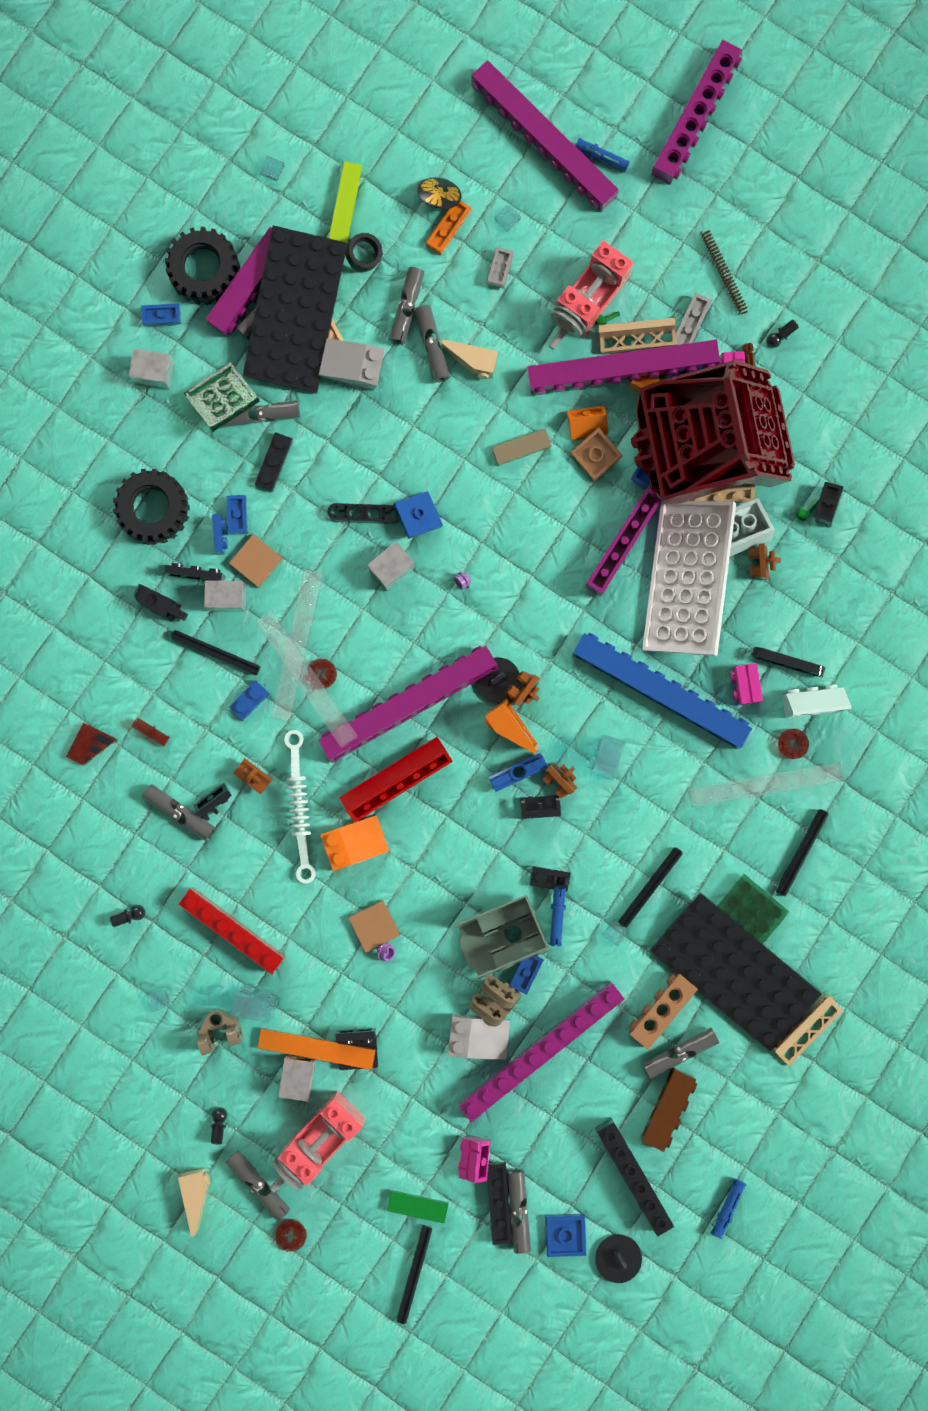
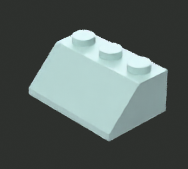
M759 498L736 506L730 556L773 539L775 529Z
M837 685L825 686V690H818V687L806 688L807 692H799V689L788 690V694L782 695L785 718L842 712L852 708L844 687L837 688Z

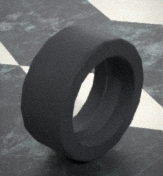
M359 233L347 244L346 259L353 269L360 272H368L374 269L381 261L383 255L382 245L374 235ZM364 241L373 247L375 256L371 262L362 263L355 258L353 249L358 242Z

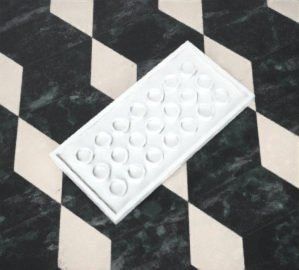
M661 501L642 650L717 656L736 509L735 502L687 501L672 503Z

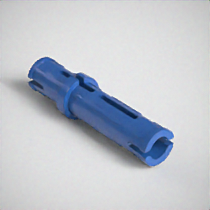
M581 138L578 139L576 147L581 152L589 155V158H596L626 172L630 163L629 160L598 147L599 145L596 143L591 144ZM586 147L601 153V155L586 149ZM604 155L618 161L619 163H616L608 158H605Z
M554 887L549 943L551 946H555V944H557V947L562 946L564 910H566V905H564L565 887H560V889Z
M734 1179L721 1211L717 1213L718 1218L711 1234L720 1239L723 1238L728 1224L732 1222L733 1212L747 1185L743 1181Z

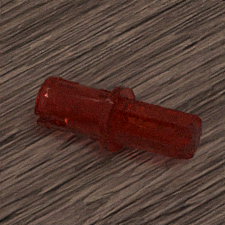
M140 718L133 722L132 727L147 736V739L150 738L163 747L168 742L170 736L156 729L155 725L151 726Z

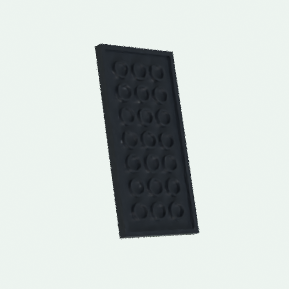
M272 226L243 377L312 393L318 392L321 377L318 375L326 339L329 338L347 242Z
M701 892L696 895L650 949L655 956L694 985L698 992L770 1052L822 994L821 991Z

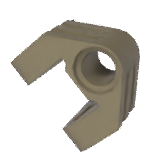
M489 975L484 978L480 988L493 1002L482 994H475L469 1002V1007L489 1025L496 1027L508 1016L522 997V994L516 992L507 982L503 984L496 977Z
M219 1008L213 1009L208 1014L198 1032L199 1038L197 1043L202 1056L213 1053L216 1045L212 1030L222 1028L225 1024L227 1025L226 1037L229 1045L232 1047L241 1044L244 1037L238 1017ZM213 1014L220 1016L221 1022L214 1023L211 1016Z

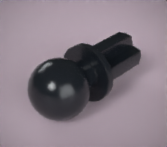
M792 319L783 327H778V333L769 334L766 339L767 345L771 348H776L781 344L782 338L787 340V337L799 328L796 321Z
M135 905L131 908L130 912L124 909V912L111 916L110 923L113 927H117L125 923L131 924V919L141 920L146 914L145 908L141 905Z
M218 1107L212 1112V1119L215 1124L210 1126L212 1128L211 1144L214 1145L222 1144L223 1133L226 1128L223 1122L227 1119V1111L222 1107Z

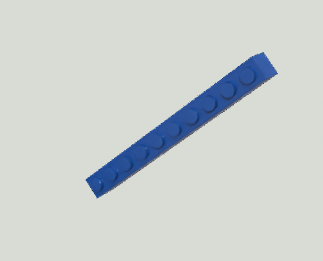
M586 633L583 634L572 653L573 656L736 749L742 748L752 730L748 726L749 723L741 718L735 719L730 711L723 708L719 710L715 707L716 704L714 702L698 698L699 694L690 689L688 691L682 689L680 683L675 680L668 681L663 673L649 670L647 664L631 660V655L623 651L622 653L617 652L612 644L605 642V644L601 643L596 635L588 633V635Z

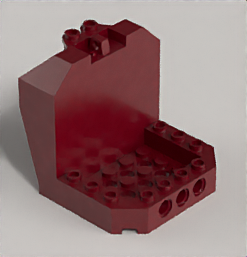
M732 360L639 388L636 412L639 429L631 438L632 447L639 450L637 456L634 457V461L637 467H641L647 473L650 488L661 501L683 503L745 483L773 487L791 481L792 475L791 473L789 474V470L794 469L795 462L780 390L777 385L772 386L768 379L771 378V374L768 370Z

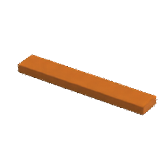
M261 1028L258 1042L259 1049L370 1070L373 1069L376 1049L351 1044L342 1045L340 1042Z

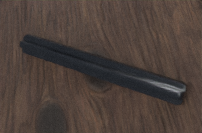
M174 630L171 639L254 675H258L261 667L255 663L180 631Z
M819 809L776 889L779 895H787L829 815L827 811Z
M674 847L618 920L620 925L625 928L629 926L683 855L680 849Z
M423 1225L397 1315V1322L400 1324H406L432 1233V1227Z

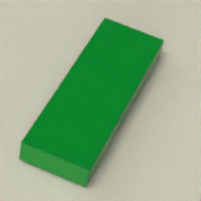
M391 1190L387 1211L445 1224L449 1202Z

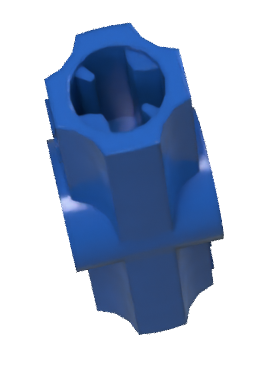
M539 753L490 776L489 779L495 792L548 768L542 754ZM515 767L523 769L524 774L521 778H516L513 775Z

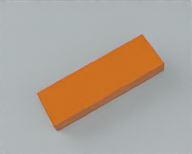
M460 201L457 206L448 209L426 241L425 246L442 255L471 212L472 207Z

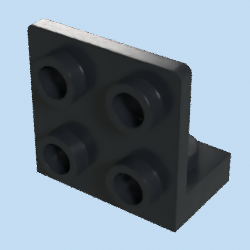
M376 1028L339 1030L336 1032V1042H340L342 1045L351 1044L376 1049L373 1068L378 1067ZM339 1064V1070L364 1069Z

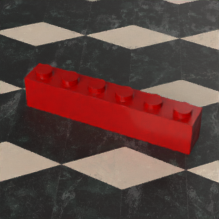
M437 736L343 794L339 799L355 823L452 763L453 760Z
M190 888L179 902V906L269 973L273 974L286 958L283 953L195 888Z

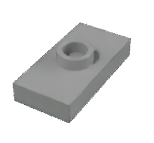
M500 247L495 248L486 282L487 285L505 288L514 251Z

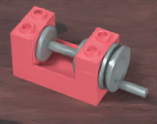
M602 240L591 255L589 266L573 287L568 285L557 300V306L550 314L552 320L561 328L548 345L550 349L555 350L567 333L577 338H580L582 335L585 337L596 323L597 318L603 314L629 279L634 264L632 260Z
M339 1091L290 1140L277 1159L273 1161V1167L280 1176L269 1187L272 1192L275 1193L284 1182L298 1191L302 1190L303 1186H308L321 1172L323 1165L346 1141L349 1142L363 1127L366 1118Z

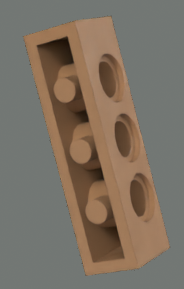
M679 973L671 974L666 980L667 985L664 989H659L653 996L655 1000L651 1005L647 1004L641 1011L642 1016L638 1020L634 1019L628 1027L630 1029L628 1033L648 1050L698 990ZM673 989L678 990V997L676 999L669 998V993ZM665 1005V1013L657 1014V1007ZM647 1020H653L654 1022L651 1029L644 1028V1023Z

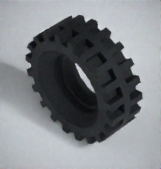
M193 227L189 228L191 233L185 235L184 232L179 233L181 238L178 241L175 238L172 240L173 247H168V258H165L166 273L177 293L183 295L185 300L189 301L191 299L195 304H200V301H202L206 305H210L211 300L216 299L218 302L238 273L240 264L232 243L226 239L223 233L219 235L216 229L211 228V231H207L205 227H200V231H195ZM198 249L211 250L219 258L217 273L207 280L198 281L192 279L185 271L187 257Z
M141 469V473H131V478L128 480L124 478L122 480L124 483L122 487H117L116 489L117 497L113 498V503L115 504L113 512L117 517V523L133 539L139 540L144 544L147 542L157 545V542L166 543L168 542L167 539L177 537L176 533L179 530L183 531L185 528L183 524L185 521H188L187 513L190 510L187 501L188 496L178 481L167 472H159L157 469H152V471ZM147 489L161 491L168 500L166 515L155 523L140 521L134 512L136 497Z

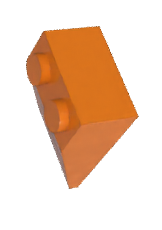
M508 699L487 712L485 723L490 730L494 729L496 733L532 753L538 751L539 744Z
M377 815L321 834L333 871L389 852Z

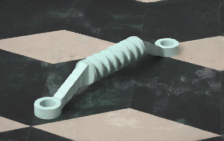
M291 730L286 733L284 739L287 747L291 749L292 758L291 778H287V781L292 782L293 785L288 786L287 789L294 791L288 794V797L294 798L293 801L289 802V805L295 806L289 812L296 814L290 820L296 821V824L291 825V828H295L297 831L291 833V835L297 836L301 866L297 869L296 876L300 882L307 884L315 879L316 871L309 864L306 835H310L311 831L305 830L310 824L304 823V820L308 819L309 816L303 815L304 812L309 810V808L303 807L304 804L308 803V800L302 799L307 793L301 792V789L306 788L307 785L301 784V781L306 780V776L301 777L299 749L304 743V736L297 730ZM293 734H297L300 738L297 745H291L289 742V738ZM304 868H308L311 871L309 879L301 877V871Z

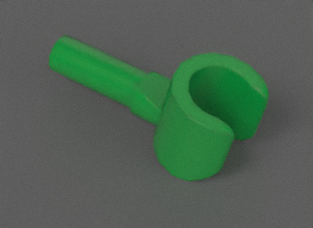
M615 312L606 318L601 314L595 324L597 327L599 325H606L610 320L620 316V312Z
M815 500L807 510L800 508L796 518L805 521L817 506L818 500Z

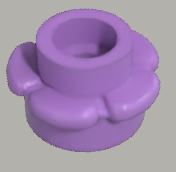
M458 572L457 576L454 577L455 584L460 590L470 587L471 579L466 573Z
M388 942L380 945L377 950L378 958L382 961L392 960L395 955V948Z

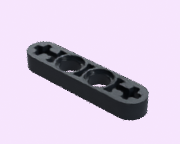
M333 503L327 510L329 518L335 522L395 524L400 521L398 516L391 519V516L385 515V519H382V509H385V513H391L392 510H395L393 505ZM335 508H338L340 512H345L344 508H347V518H344V514H338V517H334L331 511H335ZM353 508H357L361 513L359 517L352 518L350 511ZM377 509L380 513L378 518H370V510Z
M754 647L751 655L755 659L816 677H823L825 671L824 666L761 647Z

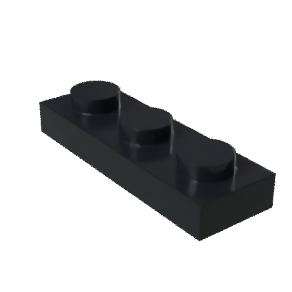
M277 432L274 433L255 486L271 492L274 491L293 443V438Z
M171 563V566L165 565L164 573L168 576L203 581H225V575L220 573L221 570L209 568V571H205L199 566L183 568V565L178 563Z

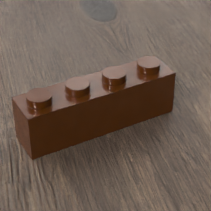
M675 1067L670 1070L640 1137L642 1142L663 1152L666 1147H670L673 1140L671 1135L674 1129H678L681 1122L679 1117L682 1111H686L689 1105L688 1097L690 1093H694L697 1087V1079L694 1076Z

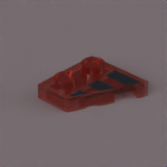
M83 722L66 757L81 765H86L111 744L117 742L118 739Z

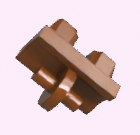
M760 543L759 547L749 549L751 560L760 559L759 566H750L751 577L769 580L768 564H770V571L776 570V564L781 563V558L775 557V551H769L768 558L767 545L765 543Z
M521 671L516 679L523 684L522 687L517 689L511 685L506 691V694L512 699L510 702L514 705L520 706L523 700L527 704L532 699L538 701L539 697L536 693L539 691V688L534 685L540 678Z
M246 758L243 759L238 768L233 772L235 776L259 794H262L273 780Z
M553 763L542 778L548 785L555 780L560 784L555 790V793L560 798L568 794L571 795L578 788L573 783L576 779L572 774L575 770L573 766L568 769L563 764L559 768Z

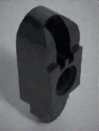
M138 584L134 597L147 610L172 622L175 617L186 621L189 614L180 610V604L144 585Z

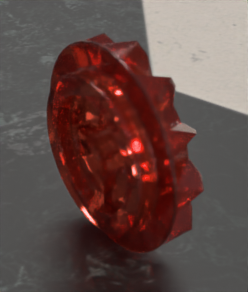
M317 659L308 666L306 677L313 687L326 689L335 682L337 671L334 664L329 660ZM316 668L320 670L328 668L324 673L327 680L322 677L315 680L318 675Z
M788 729L780 735L778 741L779 751L784 757L789 759L801 758L808 751V737L799 729ZM797 738L796 745L799 748L793 747L789 750L790 743L787 740L793 741Z
M293 1219L283 1221L275 1232V1241L279 1248L286 1252H296L302 1248L307 1237L303 1224ZM293 1228V1235L296 1236V1238H293L292 1241L288 1243V1237L285 1236V1234H289V1232Z

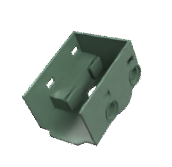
M527 895L454 925L456 928H459L462 935L459 943L469 968L477 972L478 976L475 977L476 979L503 971L514 966V964L550 951ZM512 925L518 926L522 932L521 939L515 943L509 942L505 938L506 929Z

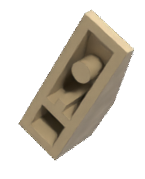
M442 339V349L469 371L478 375L481 379L493 378L498 351Z
M205 1168L181 1173L178 1177L191 1237L195 1236L198 1232L209 1188L208 1185H210V1176L208 1173H205Z

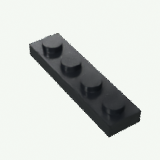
M506 1162L488 1163L487 1179L492 1245L512 1244Z

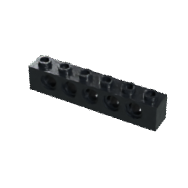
M610 1118L595 1127L657 1237L672 1229L674 1225L613 1119Z

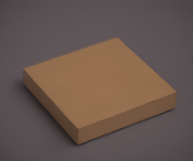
M599 427L570 452L594 481L623 457Z
M253 534L229 564L259 588L283 558Z
M384 900L349 917L365 952L400 936V932Z

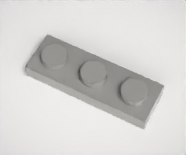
M695 292L677 330V345L693 343L712 302L711 299Z

